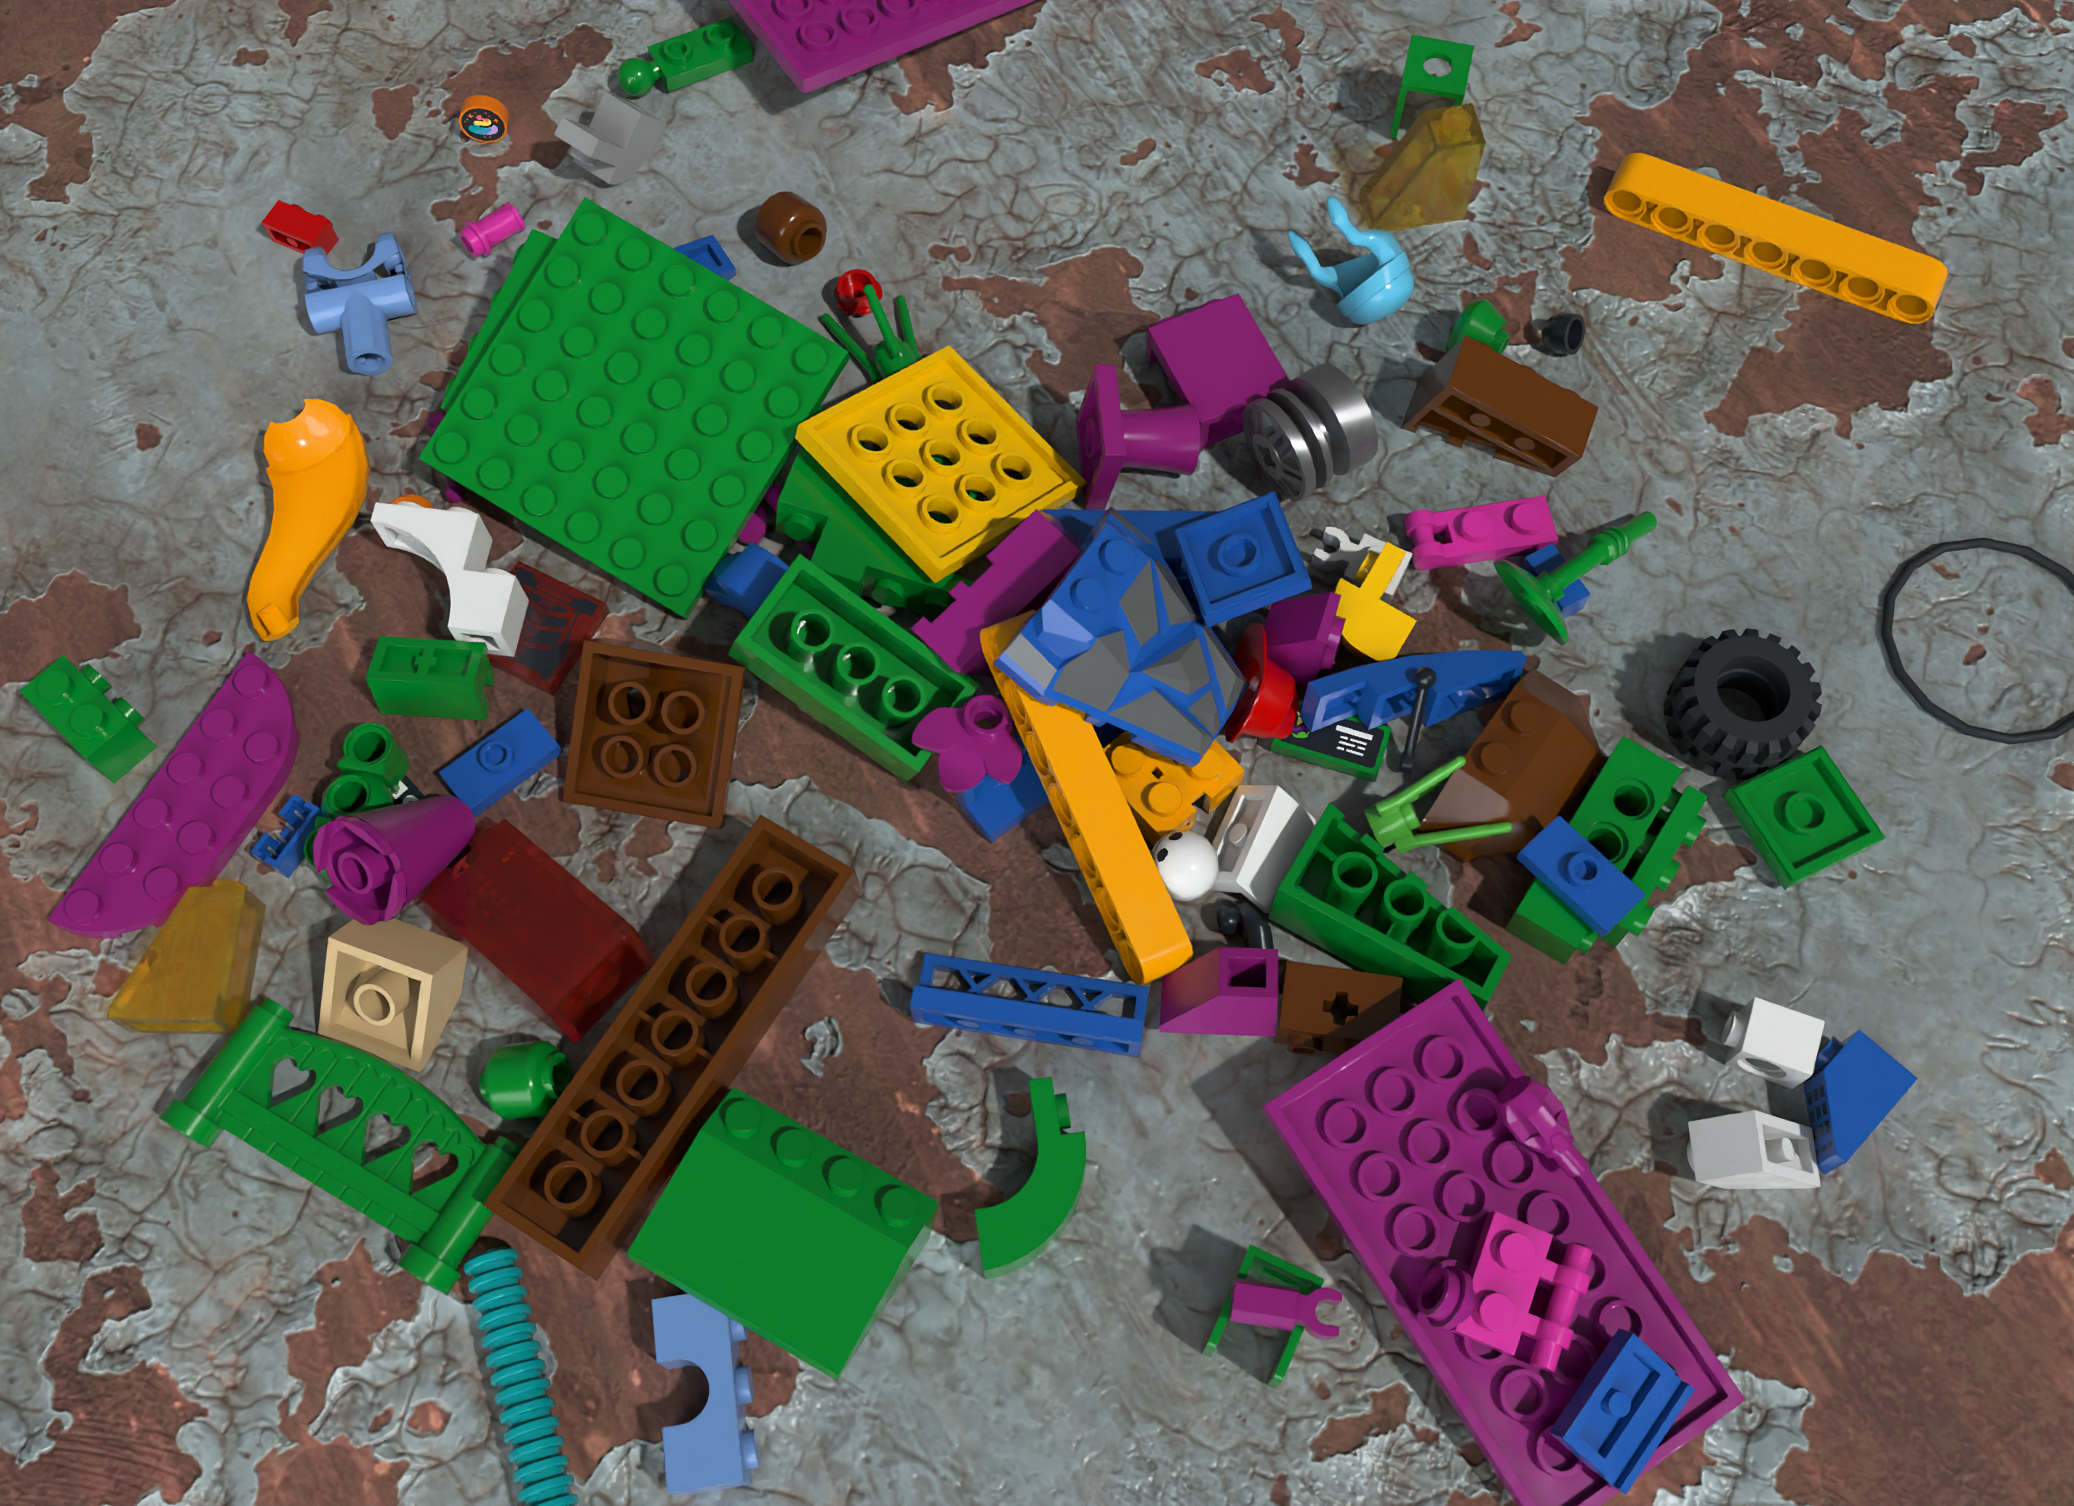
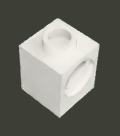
M1755 997L1739 1012L1732 1011L1725 1023L1721 1042L1729 1047L1724 1065L1794 1089L1813 1074L1825 1021Z

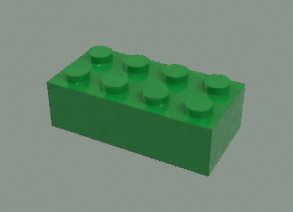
M800 553L735 639L728 653V656L742 666H747L746 668L905 783L919 773L933 753V751L922 749L911 742L913 732L919 722L937 708L950 707L960 709L979 686L977 682L966 674L956 673L936 652Z

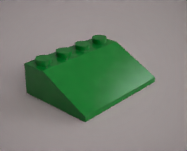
M733 1087L700 1129L630 1246L627 1258L838 1381L929 1240L939 1202Z

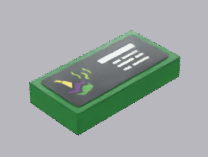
M1298 700L1292 733L1285 739L1274 738L1270 751L1375 783L1392 728L1380 725L1368 730L1360 718L1351 716L1310 732L1300 718L1303 701Z

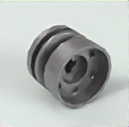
M1329 363L1319 364L1292 379L1287 390L1283 388L1272 390L1267 393L1265 398L1256 399L1245 406L1242 413L1245 437L1257 465L1272 486L1291 501L1303 500L1311 495L1314 489L1327 486L1333 478V474L1336 476L1348 474L1372 460L1378 451V434L1374 418L1364 397L1344 372Z

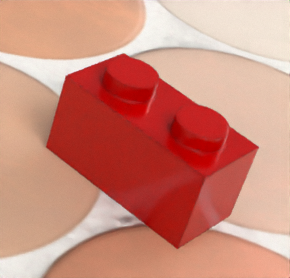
M280 200L276 202L261 222L273 242L304 254L306 249L321 246L325 250L326 255H328L339 240L333 229V224L328 218L321 214H311L297 204L290 205Z

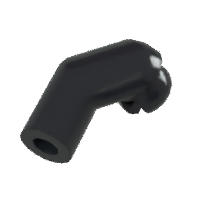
M1235 900L1234 905H1222L1218 908L1216 912L1217 923L1222 934L1231 935L1239 933L1245 941L1246 948L1274 949L1270 925L1248 902Z

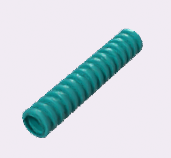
M500 1247L481 1252L471 1257L464 1264L463 1268L465 1274L472 1276V1280L468 1283L469 1292L477 1296L472 1302L473 1310L481 1313V1317L476 1321L477 1328L485 1330L486 1334L481 1339L482 1348L489 1349L490 1354L485 1358L486 1366L494 1368L495 1372L489 1378L491 1385L498 1386L499 1392L494 1396L495 1404L502 1405L504 1410L498 1416L501 1424H507L508 1431L503 1434V1439L505 1443L512 1444L513 1448L507 1455L508 1460L517 1465V1470L512 1474L513 1481L521 1482L522 1490L517 1493L518 1501L525 1502L526 1506H576L579 1503L578 1495L571 1494L569 1489L575 1483L574 1477L571 1474L566 1475L565 1467L570 1463L569 1457L561 1455L560 1448L565 1444L564 1437L556 1435L555 1431L560 1425L559 1417L552 1416L550 1411L556 1405L555 1400L546 1395V1391L551 1387L550 1380L542 1378L541 1374L546 1369L545 1360L537 1358V1353L542 1349L541 1343L533 1340L532 1337L536 1333L537 1327L534 1322L528 1321V1316L533 1312L532 1307L523 1301L528 1295V1290L526 1286L519 1284V1280L524 1276L523 1270L520 1267H515L514 1264L519 1259L518 1251L509 1247Z

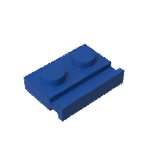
M1618 1328L1549 1433L1592 1471L1604 1478L1611 1488L1626 1495L1695 1389L1689 1383L1683 1382L1675 1374L1676 1371L1634 1333Z

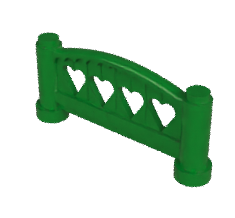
M266 997L259 1006L255 1004L181 1101L173 1098L158 1118L208 1150L225 1130L410 1243L396 1265L436 1291L448 1296L461 1276L456 1269L494 1215L483 1204L522 1151V1148L502 1136H499L493 1145L490 1143L488 1145L484 1144L450 1106L418 1080L379 1057L353 1046L322 1036L292 1030L289 1024L295 1016L275 1001ZM284 1059H295L300 1071H315L316 1082L312 1088L271 1107L274 1072L279 1062ZM332 1086H339L343 1088L346 1099H362L363 1109L359 1116L318 1135L321 1096L326 1089ZM386 1114L390 1116L393 1127H409L410 1139L404 1146L365 1164L367 1127L369 1121L374 1116ZM426 1142H433L437 1144L440 1155L453 1154L457 1156L458 1167L452 1175L412 1193L415 1152L420 1145Z

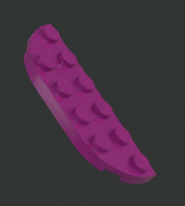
M247 652L47 919L49 922L69 933L96 939L122 938L123 933L136 931L150 925L158 928L170 922L189 909L205 894L281 790L292 770L297 755L299 731L296 728L295 712L292 704L294 703L293 698L285 684L264 661L251 652Z

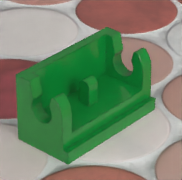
M379 636L365 678L380 713L388 715L486 721L489 713V704L484 693V686L494 687V673L487 656L488 648L485 642Z

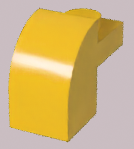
M1389 542L1385 544L1380 555L1370 550L1355 576V579L1363 583L1360 588L1340 578L1335 590V594L1341 595L1336 616L1346 618L1340 641L1353 655L1369 664L1395 659L1417 621L1380 600L1406 554L1405 551Z

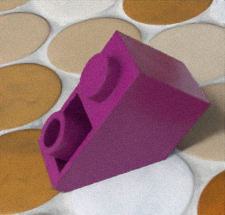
M1329 592L1282 600L1271 604L1264 625L1267 658L1289 672L1295 678L1297 685L1307 687L1308 682L1317 680L1320 671L1331 672L1346 618L1336 616L1341 598L1339 594Z
M1219 947L1163 977L1160 1032L1276 1037L1278 949Z

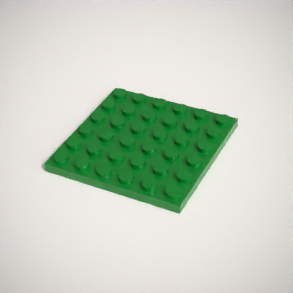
M584 197L418 459L685 620H688L703 596L704 588L713 578L715 567L727 557L798 443L795 439L798 425L816 414L851 357L846 349Z

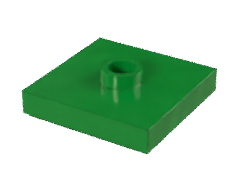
M1822 745L1728 789L1723 796L1784 890L1878 845L1886 838Z

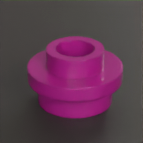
M1441 1266L1435 1267L1428 1272L1420 1285L1417 1297L1418 1309L1423 1315L1427 1316L1432 1326L1440 1330L1448 1331L1459 1323L1464 1322L1474 1308L1475 1292L1473 1290L1472 1278L1467 1271L1459 1267L1452 1266L1447 1269Z

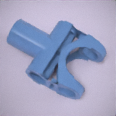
M394 232L379 234L378 243H375V250L370 260L353 270H339L331 267L326 252L321 246L306 249L303 257V273L305 274L306 287L304 297L308 315L315 331L321 334L342 329L347 366L352 372L367 376L386 372L393 365L387 320L418 312L412 277ZM383 263L389 275L387 278L377 279L373 270Z

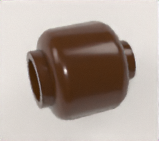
M782 191L770 196L760 206L756 214L754 230L757 240L764 249L780 260L795 265L805 263L822 250L826 240L827 224L826 218L819 208L791 191Z

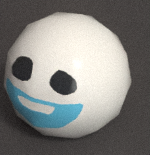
M1178 830L1161 837L1151 851V856L1171 899L1190 901L1201 898L1213 886L1219 871L1217 852L1207 838L1193 831Z

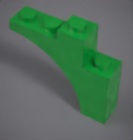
M819 407L815 415L825 411L826 408ZM858 441L860 445L863 447L864 442ZM802 445L800 446L778 499L775 531L787 534L790 538L800 542L816 543L817 546L811 559L813 564L860 598L864 595L875 599L878 603L885 606H899L924 614L933 621L955 601L949 592L960 581L968 587L975 582L951 573L937 583H934Z

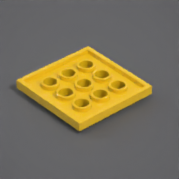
M950 345L800 423L795 435V439L934 583H937L999 545L1036 509L1040 511L1043 509H1057L1081 494L1086 483ZM934 401L950 403L954 406L955 410L943 409ZM897 420L904 423L913 422L919 430L905 429L898 424ZM968 435L984 437L990 444H978L970 439ZM858 441L876 443L882 450H867ZM931 455L947 457L954 465L946 466L939 464ZM1003 470L1018 471L1024 479H1013L1007 476ZM893 477L910 478L917 486L905 487L896 482ZM966 490L982 492L989 501L975 500L967 494ZM928 512L935 514L944 513L951 519L952 523L944 524L937 522L931 518Z

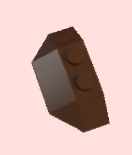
M1533 668L1515 685L1464 756L1466 759L1465 765L1452 773L1421 822V826L1418 827L1416 834L1500 822H1510L1512 824V830L1508 833L1435 845L1463 864L1479 860L1482 857L1520 851L1558 815L1563 818L1604 759L1580 697Z

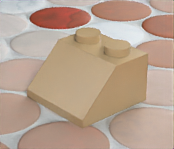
M395 918L386 922L379 921L373 925H363L352 919L328 937L318 1034L420 1072L426 1067L462 994L469 945Z

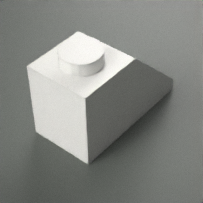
M1756 1110L1688 1122L1690 1141L1687 1145V1157L1692 1170L1695 1172L1696 1182L1723 1189H1798L1821 1187L1811 1127Z

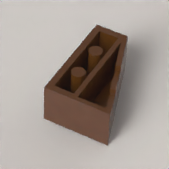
M1465 335L1418 380L1401 429L1416 433L1420 425L1448 434V444L1462 448L1464 440L1495 449L1493 456L1495 459L1557 477L1582 458L1599 407L1581 398L1576 392L1565 389L1540 376L1532 368L1520 365L1494 351L1488 344L1476 341Z

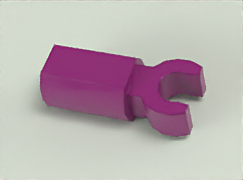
M1234 1278L1229 1321L1293 1331L1294 1326L1299 1325L1303 1326L1308 1334L1316 1339H1335L1339 1335L1340 1327L1321 1323L1316 1316L1315 1310L1316 1306L1321 1303L1339 1305L1342 1302L1343 1294L1335 1289L1324 1287L1316 1289L1310 1295L1298 1294V1287Z

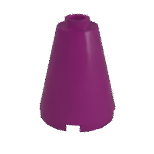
M441 795L336 817L319 828L313 842V859L316 871L319 873L326 869L333 886L325 891L332 902L348 917L363 925H373L379 921L386 922L399 915L472 842L475 836L474 815L471 809L458 798L452 795Z

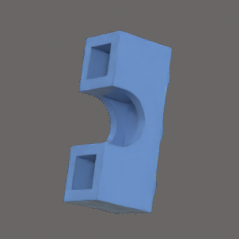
M690 1294L652 1299L656 1363L666 1369L685 1366L700 1367L704 1371L709 1383L707 1403L696 1418L685 1424L662 1427L667 1494L681 1497L753 1485L751 1469L760 1468V1445L757 1430H747L745 1404L754 1403V1384L750 1365L741 1366L739 1341L748 1339V1328Z

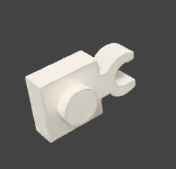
M1326 527L1322 542L1335 547L1337 551L1327 553L1316 548L1311 563L1322 571L1330 572L1338 569L1344 571L1343 579L1360 588L1363 583L1355 579L1360 566L1370 550L1380 555L1386 542L1364 533L1359 545L1350 542L1347 534L1341 529ZM1405 551L1406 554L1401 565L1380 599L1389 605L1409 566L1412 557L1410 552Z

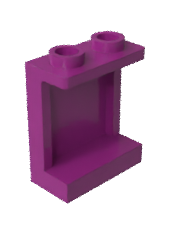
M1239 293L1222 300H1210L1199 309L1178 317H1166L1147 330L1146 356L1150 363L1159 361L1182 404L1193 403L1197 409L1200 424L1199 450L1244 432L1242 413L1245 406L1256 399L1265 398L1267 393L1280 388L1287 390L1290 383L1288 376Z

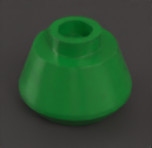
M1479 299L1471 301L1457 320L1449 336L1446 351L1449 352L1467 335L1476 341L1488 344L1494 351L1503 354L1511 338V334L1505 331L1506 319L1489 300Z

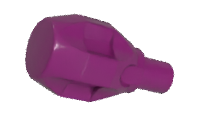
M1520 1076L1509 1082L1499 1092L1496 1099L1504 1125L1518 1142L1539 1153H1543L1546 1158H1553L1569 1178H1575L1582 1174L1588 1167V1162L1573 1145L1574 1137L1570 1133L1571 1129L1566 1110L1561 1101L1548 1086L1531 1076Z

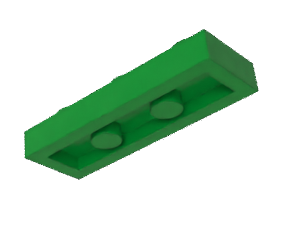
M1690 785L1684 789L1670 814L1654 835L1656 837L1639 865L1635 867L1629 878L1646 894L1645 897L1603 938L1598 935V938L1616 947L1628 932L1636 937L1639 936L1655 910L1654 907L1646 903L1655 888L1664 892L1681 863L1672 859L1680 844L1690 848L1706 823V819L1699 816L1698 813L1707 800V795Z

